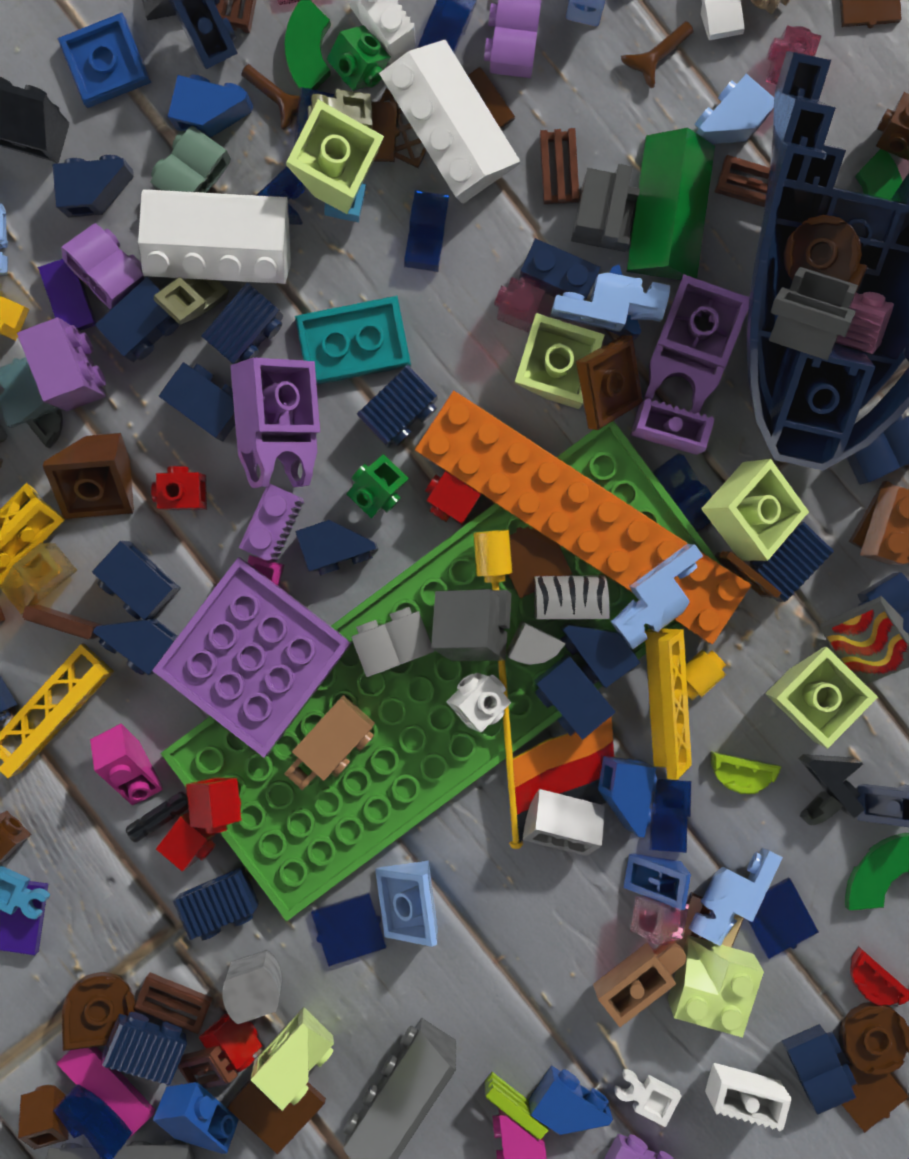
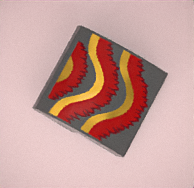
M882 596L821 623L820 629L832 650L865 685L909 667V634L903 629V618Z

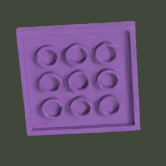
M238 557L152 671L262 757H267L351 646L352 642L245 560Z

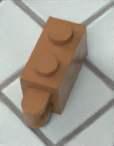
M343 695L292 751L298 758L284 775L301 790L316 775L323 781L330 774L337 777L350 763L346 756L352 749L356 747L361 751L372 739L374 734L370 730L375 722ZM301 762L312 770L309 775L305 774L298 767Z
M673 939L666 940L655 949L648 942L593 984L599 1002L617 1025L622 1027L676 985L672 974L685 964L686 954L681 945Z

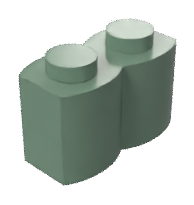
M192 125L186 132L181 131L175 137L172 144V153L165 160L161 159L155 164L151 172L152 179L150 183L155 190L208 193L228 167L231 158L226 149Z

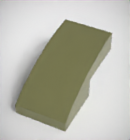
M179 277L155 294L153 300L178 324H183L201 316L227 299L229 290L218 280H183Z

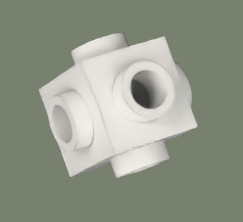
M477 672L462 679L457 686L458 690L446 701L468 728L480 733L488 725L498 722L505 713L504 709L511 703L504 694L506 691L505 686L497 677Z

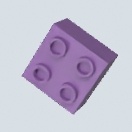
M59 317L17 332L43 402L65 411H70L106 397L102 387L106 385V380L98 365L94 366L90 353L94 352V349L85 332L82 333L74 325L68 324Z

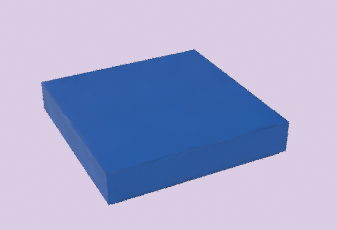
M123 12L57 38L83 104L87 108L152 83Z

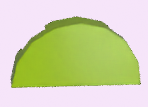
M711 751V767L716 778L726 788L739 794L759 793L758 791L777 780L782 768L776 764Z

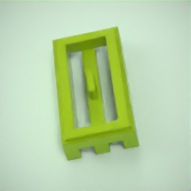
M494 1072L489 1074L485 1079L486 1099L535 1138L541 1140L549 1130L546 1125L530 1115L529 1100Z

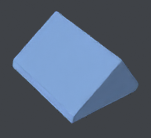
M429 861L376 868L384 937L431 947L437 945L438 926Z

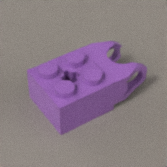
M683 274L649 364V386L644 399L650 398L652 401L655 391L667 378L674 376L682 377L692 387L691 410L693 414L700 413L705 399L719 385L749 309L750 297ZM701 317L706 318V325L711 327V330L699 331L697 325L694 324V320L698 322Z
M250 358L230 365L238 456L251 488L269 486L276 458L283 464L285 473L293 487L309 486L317 455L316 433L320 432L315 361ZM300 463L303 469L301 479L298 476V468ZM258 464H259V467H260V469H261L260 479H258V477H257V465H258Z

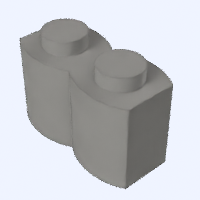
M410 607L389 614L392 621L378 626L377 621L373 620L356 627L358 634L353 635L351 638L366 677L434 652L419 611L412 613Z

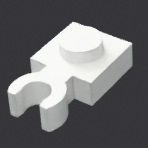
M623 1069V1078L632 1084L627 1089H622L620 1086L615 1085V1095L625 1102L635 1100L633 1103L634 1112L666 1127L682 1097L680 1091L650 1075L642 1083L633 1071Z

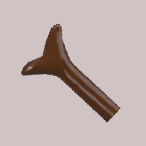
M685 21L651 51L635 55L621 56V61L628 67L642 72L646 84L650 88H654L655 71L658 62L693 34V27L689 22Z
M250 64L246 65L242 70V77L278 105L282 130L287 129L294 114L305 110L311 105V96H295L283 92Z

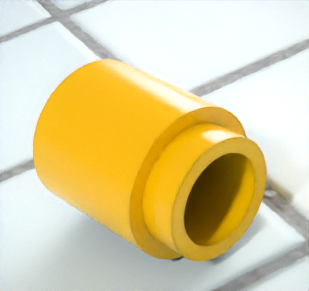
M701 650L686 663L687 693L691 701L698 696L702 698L726 676L722 669L727 665L713 650L708 654Z

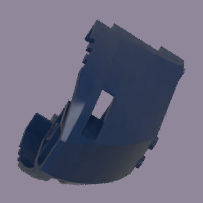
M787 51L775 89L770 172L749 298L747 327L748 381L754 417L773 459L824 471L867 447L909 407L908 367L897 383L877 405L855 423L859 410L891 378L905 358L909 361V173L893 195L892 200L834 188L846 150L841 147L824 144L836 107L819 101L831 60ZM822 215L839 217L854 228L861 242L862 256L860 264L867 266L857 293H878L886 298V302L894 304L881 345L873 354L835 343L828 360L769 341L778 315L770 313L774 300L782 287L790 289L792 279L784 267L783 252L791 233L809 218Z

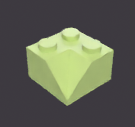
M317 100L286 162V166L314 197L348 214L378 153L384 136L326 103Z
M536 313L514 383L547 400L580 409L583 405V397L576 361L601 348L605 334Z
M771 459L742 462L701 508L736 556L742 561H768L809 513Z
M828 647L821 648L790 668L765 693L815 743L827 749L878 698Z
M687 935L683 949L686 954V962L676 971L674 976L676 985L670 989L667 998L673 1017L743 1038L764 974L762 967L752 953L724 945L719 946L713 942Z
M303 1007L254 1060L250 1080L282 1111L289 1103L292 1105L297 1104L309 1088L306 1085L309 1079V1071L315 1064L321 1067L334 1051L331 1048L334 1045L333 1035Z

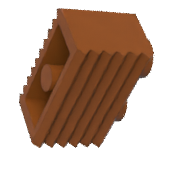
M899 486L881 488L860 552L861 556L888 565H899L909 562L907 559L909 557V489Z

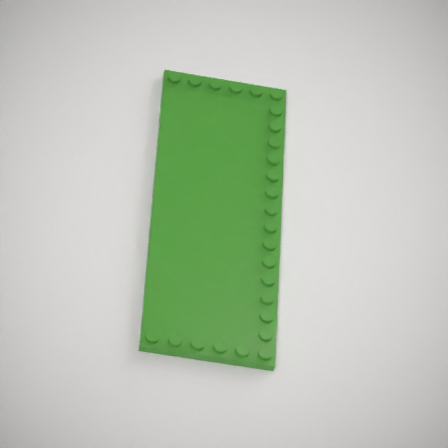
M615 421L599 430H592L557 456L558 459L688 544H695L699 551L720 564ZM494 503L331 625L332 628L346 637L352 644L267 757H262L211 716L160 753L185 787L188 783L214 777L237 778L241 799L242 821L228 824V830L220 832V834L286 922L506 758L503 717L495 724L488 725L480 733L468 728L446 702L458 690L457 686L460 681L470 674L477 672L487 676L494 675L499 679L498 661H451L434 650V652L366 677L351 638L353 635L358 634L357 626L373 620L377 621L378 626L392 621L389 614L410 607L412 613L419 611L432 643L435 591L492 590V583H485L484 576H477L473 533L509 530V535L516 533L518 527L533 529ZM560 546L572 575H604ZM506 574V581L499 582V590H508L512 594L510 629H503L507 632L506 651L521 621L558 639L565 635L560 628L564 624L617 632L611 620L617 617L633 599L635 602L638 599L633 593L605 576L609 592L610 619H535L534 592L519 599L508 574ZM673 620L662 629H680L682 625ZM645 624L644 630L646 631L649 629V627L647 624ZM645 641L634 649L630 648L638 659L646 654ZM564 646L558 655L545 663L532 665L514 661L506 654L508 699L511 702L509 704L512 753L562 716L554 705L547 708L534 692L539 687L534 680L566 654L581 669L586 663L578 652L572 656ZM599 681L594 684L597 690L602 687ZM345 695L375 722L370 730L374 736L361 751L356 747L352 749L346 756L350 763L337 777L330 774L323 781L316 775L301 790L284 775L298 758L292 751L335 703ZM303 762L298 766L307 775L312 772Z

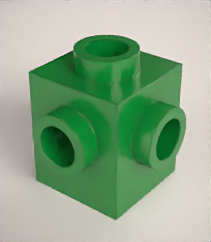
M362 25L340 31L326 60L341 76L342 80L353 91L365 87L372 88L379 84L382 80L379 73L385 69L391 56L381 46L380 41Z
M383 454L369 467L364 464L354 473L351 480L355 483L346 495L372 519L382 509L388 513L399 502L401 497L397 493L409 478Z

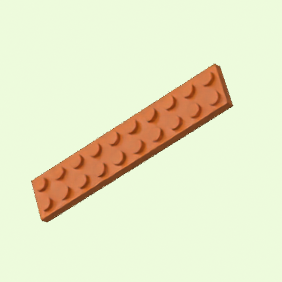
M454 390L415 448V452L481 493V495L631 593H633L629 588L631 584L688 544ZM702 553L703 557L695 562L698 567L692 573L682 579H679L678 576L674 577L690 601L685 611L674 621L713 645L752 585Z

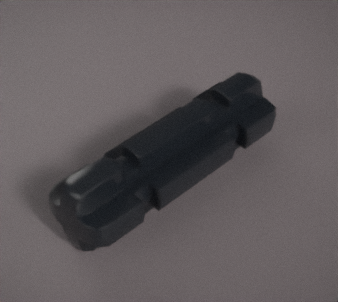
M183 791L168 799V801L163 802L143 815L141 820L137 819L126 827V833L134 843L138 842L149 833L154 832L174 819L176 814L180 815L188 809L187 795Z

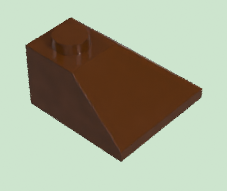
M121 433L85 436L43 462V469L64 519L133 514L134 502L130 459Z

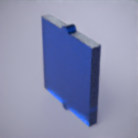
M789 877L768 888L753 922L747 920L768 959L790 947L796 949L798 943L819 933Z
M369 892L311 911L318 932L316 940L322 945L328 966L387 947L380 927L381 917L376 914Z

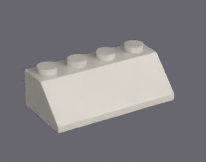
M446 40L410 50L379 73L453 194L461 203L464 204L521 163Z
M143 189L138 237L143 276L285 284L291 266L287 197Z

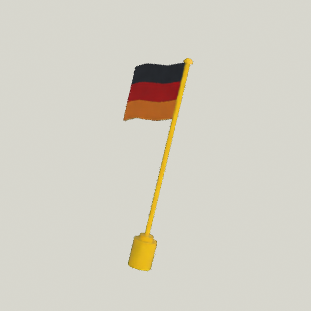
M509 530L473 533L477 576H484L485 583H492V591L499 590V582L506 581L505 575L512 573ZM505 660L498 661L499 680L505 686L506 691L504 694L508 698ZM509 705L504 709L503 729L513 840L509 842L511 848L520 849L523 845L525 820L530 804L539 789L600 805L606 803L598 791L603 756L614 757L612 716L583 740L576 732L572 736L566 733L545 740L513 758Z

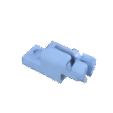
M613 273L598 274L594 282L590 302L584 301L585 297L581 294L564 292L563 296L556 295L550 317L619 332L626 323L627 314L631 315L632 320H654L660 322L664 317L667 307L670 285L652 282L647 292L644 293L641 286L643 283L641 278H632Z
M686 544L629 586L638 601L635 602L633 599L617 617L611 620V623L630 648L634 649L648 639L644 630L645 624L650 629L659 632L685 611L690 601L674 577L678 576L679 579H682L698 567L695 562L702 558L703 555L695 544Z
M764 848L761 849L760 853L755 852L747 867V871L750 872L748 879L725 867H721L713 875L701 899V903L710 910V913L701 914L696 912L689 929L721 946L724 938L737 922L734 919L735 914L753 922L783 857Z

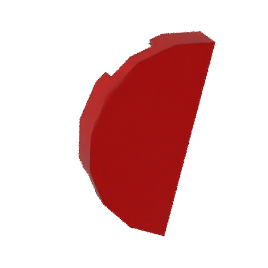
M858 946L851 959L850 973L853 984L863 997L877 1006L893 1005L896 1003L902 1005L909 1001V990Z

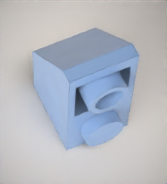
M746 73L737 84L732 80L718 97L721 103L714 111L708 107L695 123V126L698 128L696 133L712 144L746 142L774 109V97Z

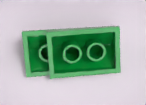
M688 127L646 135L638 182L640 192L635 202L626 272L681 280L684 274L697 279L715 145Z

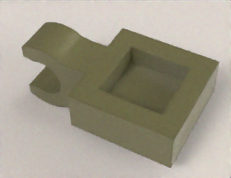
M336 89L333 98L322 94L311 95V106L307 108L308 118L317 100H320L368 128H372L371 94Z

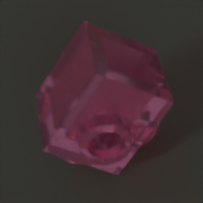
M787 25L781 37H774L769 47L766 59L770 60L771 64L765 82L777 85L787 51L815 56L821 35L814 34L810 29L803 26L792 27Z
M512 277L508 287L501 285L494 302V306L499 307L497 320L529 333L545 291L539 289L540 285L532 279L521 277L518 280Z
M637 896L635 898L630 932L645 937L649 942L657 945H668L669 941L683 939L689 904L686 903L685 910H679L646 896Z

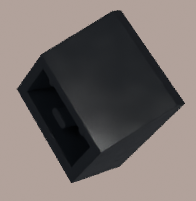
M0 77V147L59 163L70 123L59 111L60 108L49 100L47 93L42 89L31 85H25L24 89L12 86L10 81Z

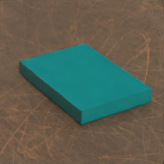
M398 295L295 316L303 361H315L316 385L401 369L407 365L411 367Z

